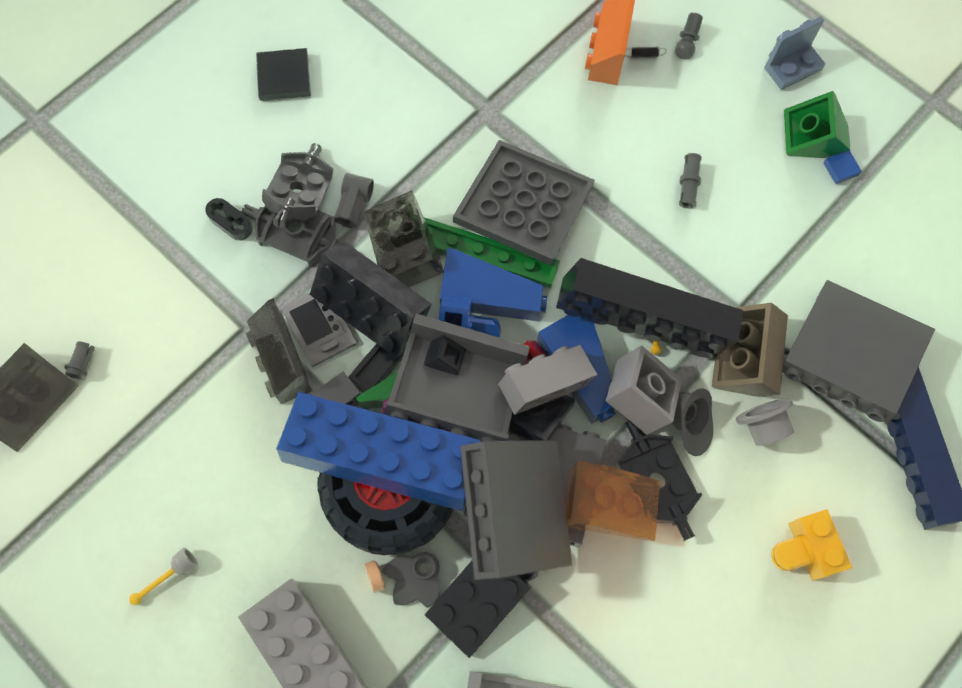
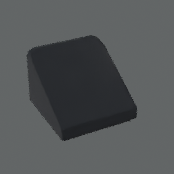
M442 335L431 341L424 365L458 375L466 350L445 335Z

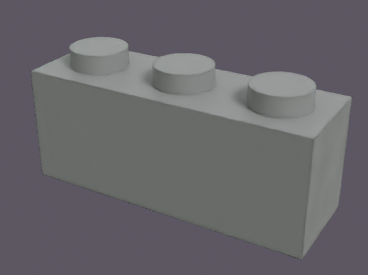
M581 345L570 349L568 346H564L556 350L551 356L545 357L542 354L533 358L529 364L522 366L520 363L510 366L505 370V376L498 385L514 415L586 387L597 376V373Z

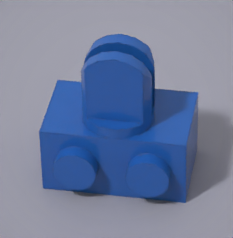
M444 294L440 304V321L500 338L501 325L497 319L471 315L472 297Z

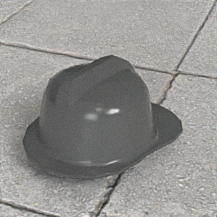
M704 388L696 389L692 393L679 392L672 422L673 426L681 431L684 448L692 456H700L705 453L713 438L712 397L710 392Z

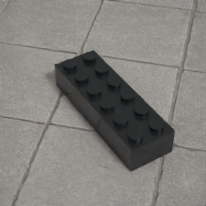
M580 258L563 277L556 308L564 310V313L569 316H583L591 319L593 323L598 325L609 324L618 327L617 329L624 333L644 335V338L649 341H663L669 343L675 349L695 351L698 356L704 358H711L738 343L743 310L584 258Z

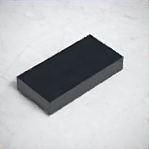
M376 344L348 377L357 388L365 392L385 380L402 360L404 353L396 359Z

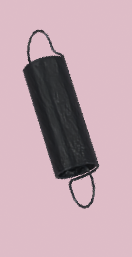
M659 47L632 48V56L629 57H659L660 49Z

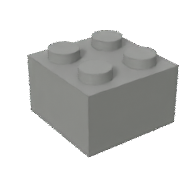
M641 345L617 359L606 402L648 435L673 422L682 379Z

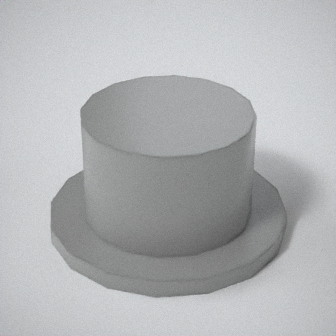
M784 398L761 404L738 415L736 422L740 425H748L755 445H767L780 441L795 432L786 411L793 405L791 398Z

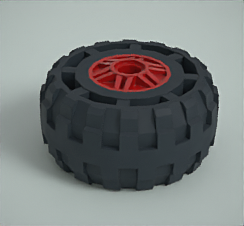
M320 473L319 477H317L320 505L332 528L346 542L371 554L384 556L400 555L426 545L445 527L453 511L449 507L328 474Z

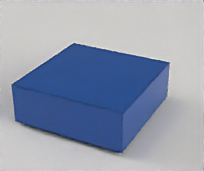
M850 150L826 158L824 161V165L835 184L855 178L862 172Z

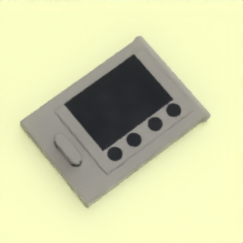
M309 292L281 306L280 311L284 313L313 368L357 345V342L345 320L310 296Z

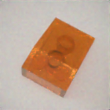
M577 461L571 467L566 508L568 528L655 541L660 481L607 465Z

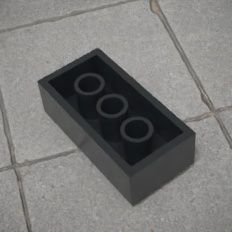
M345 241L339 242L322 253L309 294L396 359L405 352L415 314L427 317L432 303Z

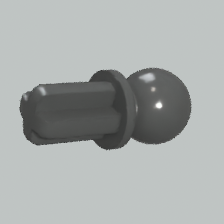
M689 13L684 31L680 32V36L684 39L677 43L675 52L681 59H690L695 53L693 41H698L700 38L698 32L703 20V16L699 13Z

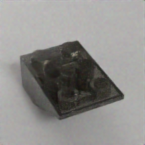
M409 191L363 212L378 266L408 287L444 273L436 245L413 191Z

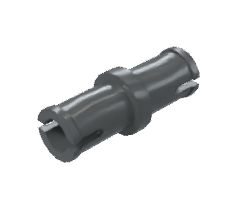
M688 153L684 157L683 175L680 176L679 182L682 185L679 206L683 208L696 207L697 188L701 184L699 171L702 156L697 153Z

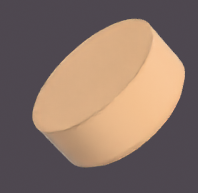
M373 560L365 563L366 574L373 593L384 590L385 584L377 561Z

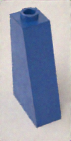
M447 249L440 304L444 294L472 297L471 313L539 321L540 312H546L547 296H542L543 285L456 249Z
M567 315L539 331L537 342L547 356H551L556 350L564 346H568L570 349L581 345L597 376L586 387L571 394L591 424L597 420L603 423L616 414L614 412L615 408L606 402L612 378L595 325L591 319L583 316L574 317Z

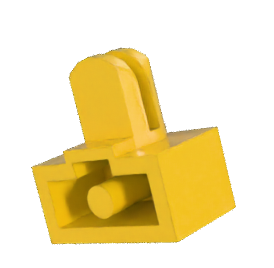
M828 509L788 523L794 538L777 543L771 551L772 562L778 569L791 571L806 566L812 581L853 568Z

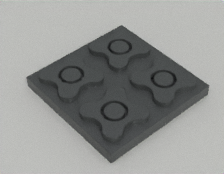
M499 140L454 213L452 222L552 265L590 194L595 180Z

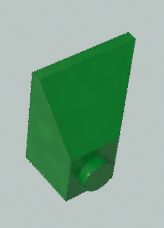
M834 91L784 109L786 154L788 156L827 158L850 150L849 127Z

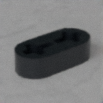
M215 198L207 203L205 208L206 215L215 226L235 240H244L250 236L252 225L245 214L222 198ZM216 209L220 211L223 209L226 216L223 217L219 213L215 214L214 211ZM234 221L238 225L243 224L244 228L242 230L239 228L235 229L232 222Z

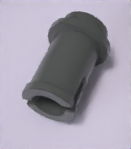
M76 342L70 362L64 366L67 376L81 380L84 375L88 374L86 368L95 350L93 345L89 347V343Z

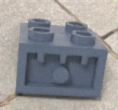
M822 17L812 21L807 20L798 28L792 31L786 30L777 37V42L770 52L769 59L764 68L780 90L823 70L825 62L811 46L824 23Z

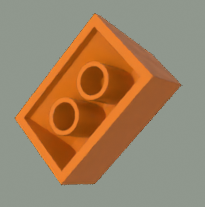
M607 0L603 2L601 13L596 12L593 28H598L597 33H592L589 48L594 49L593 54L587 55L585 69L590 70L588 80L618 85L626 53L635 0Z

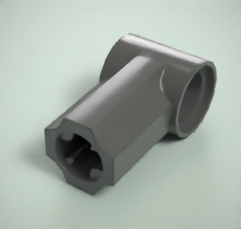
M350 173L345 174L341 186L342 196L334 216L335 222L351 229L358 226L365 202L370 201L373 193V179Z

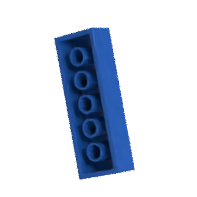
M298 392L276 450L281 462L463 511L466 495L460 446L478 443L481 440Z

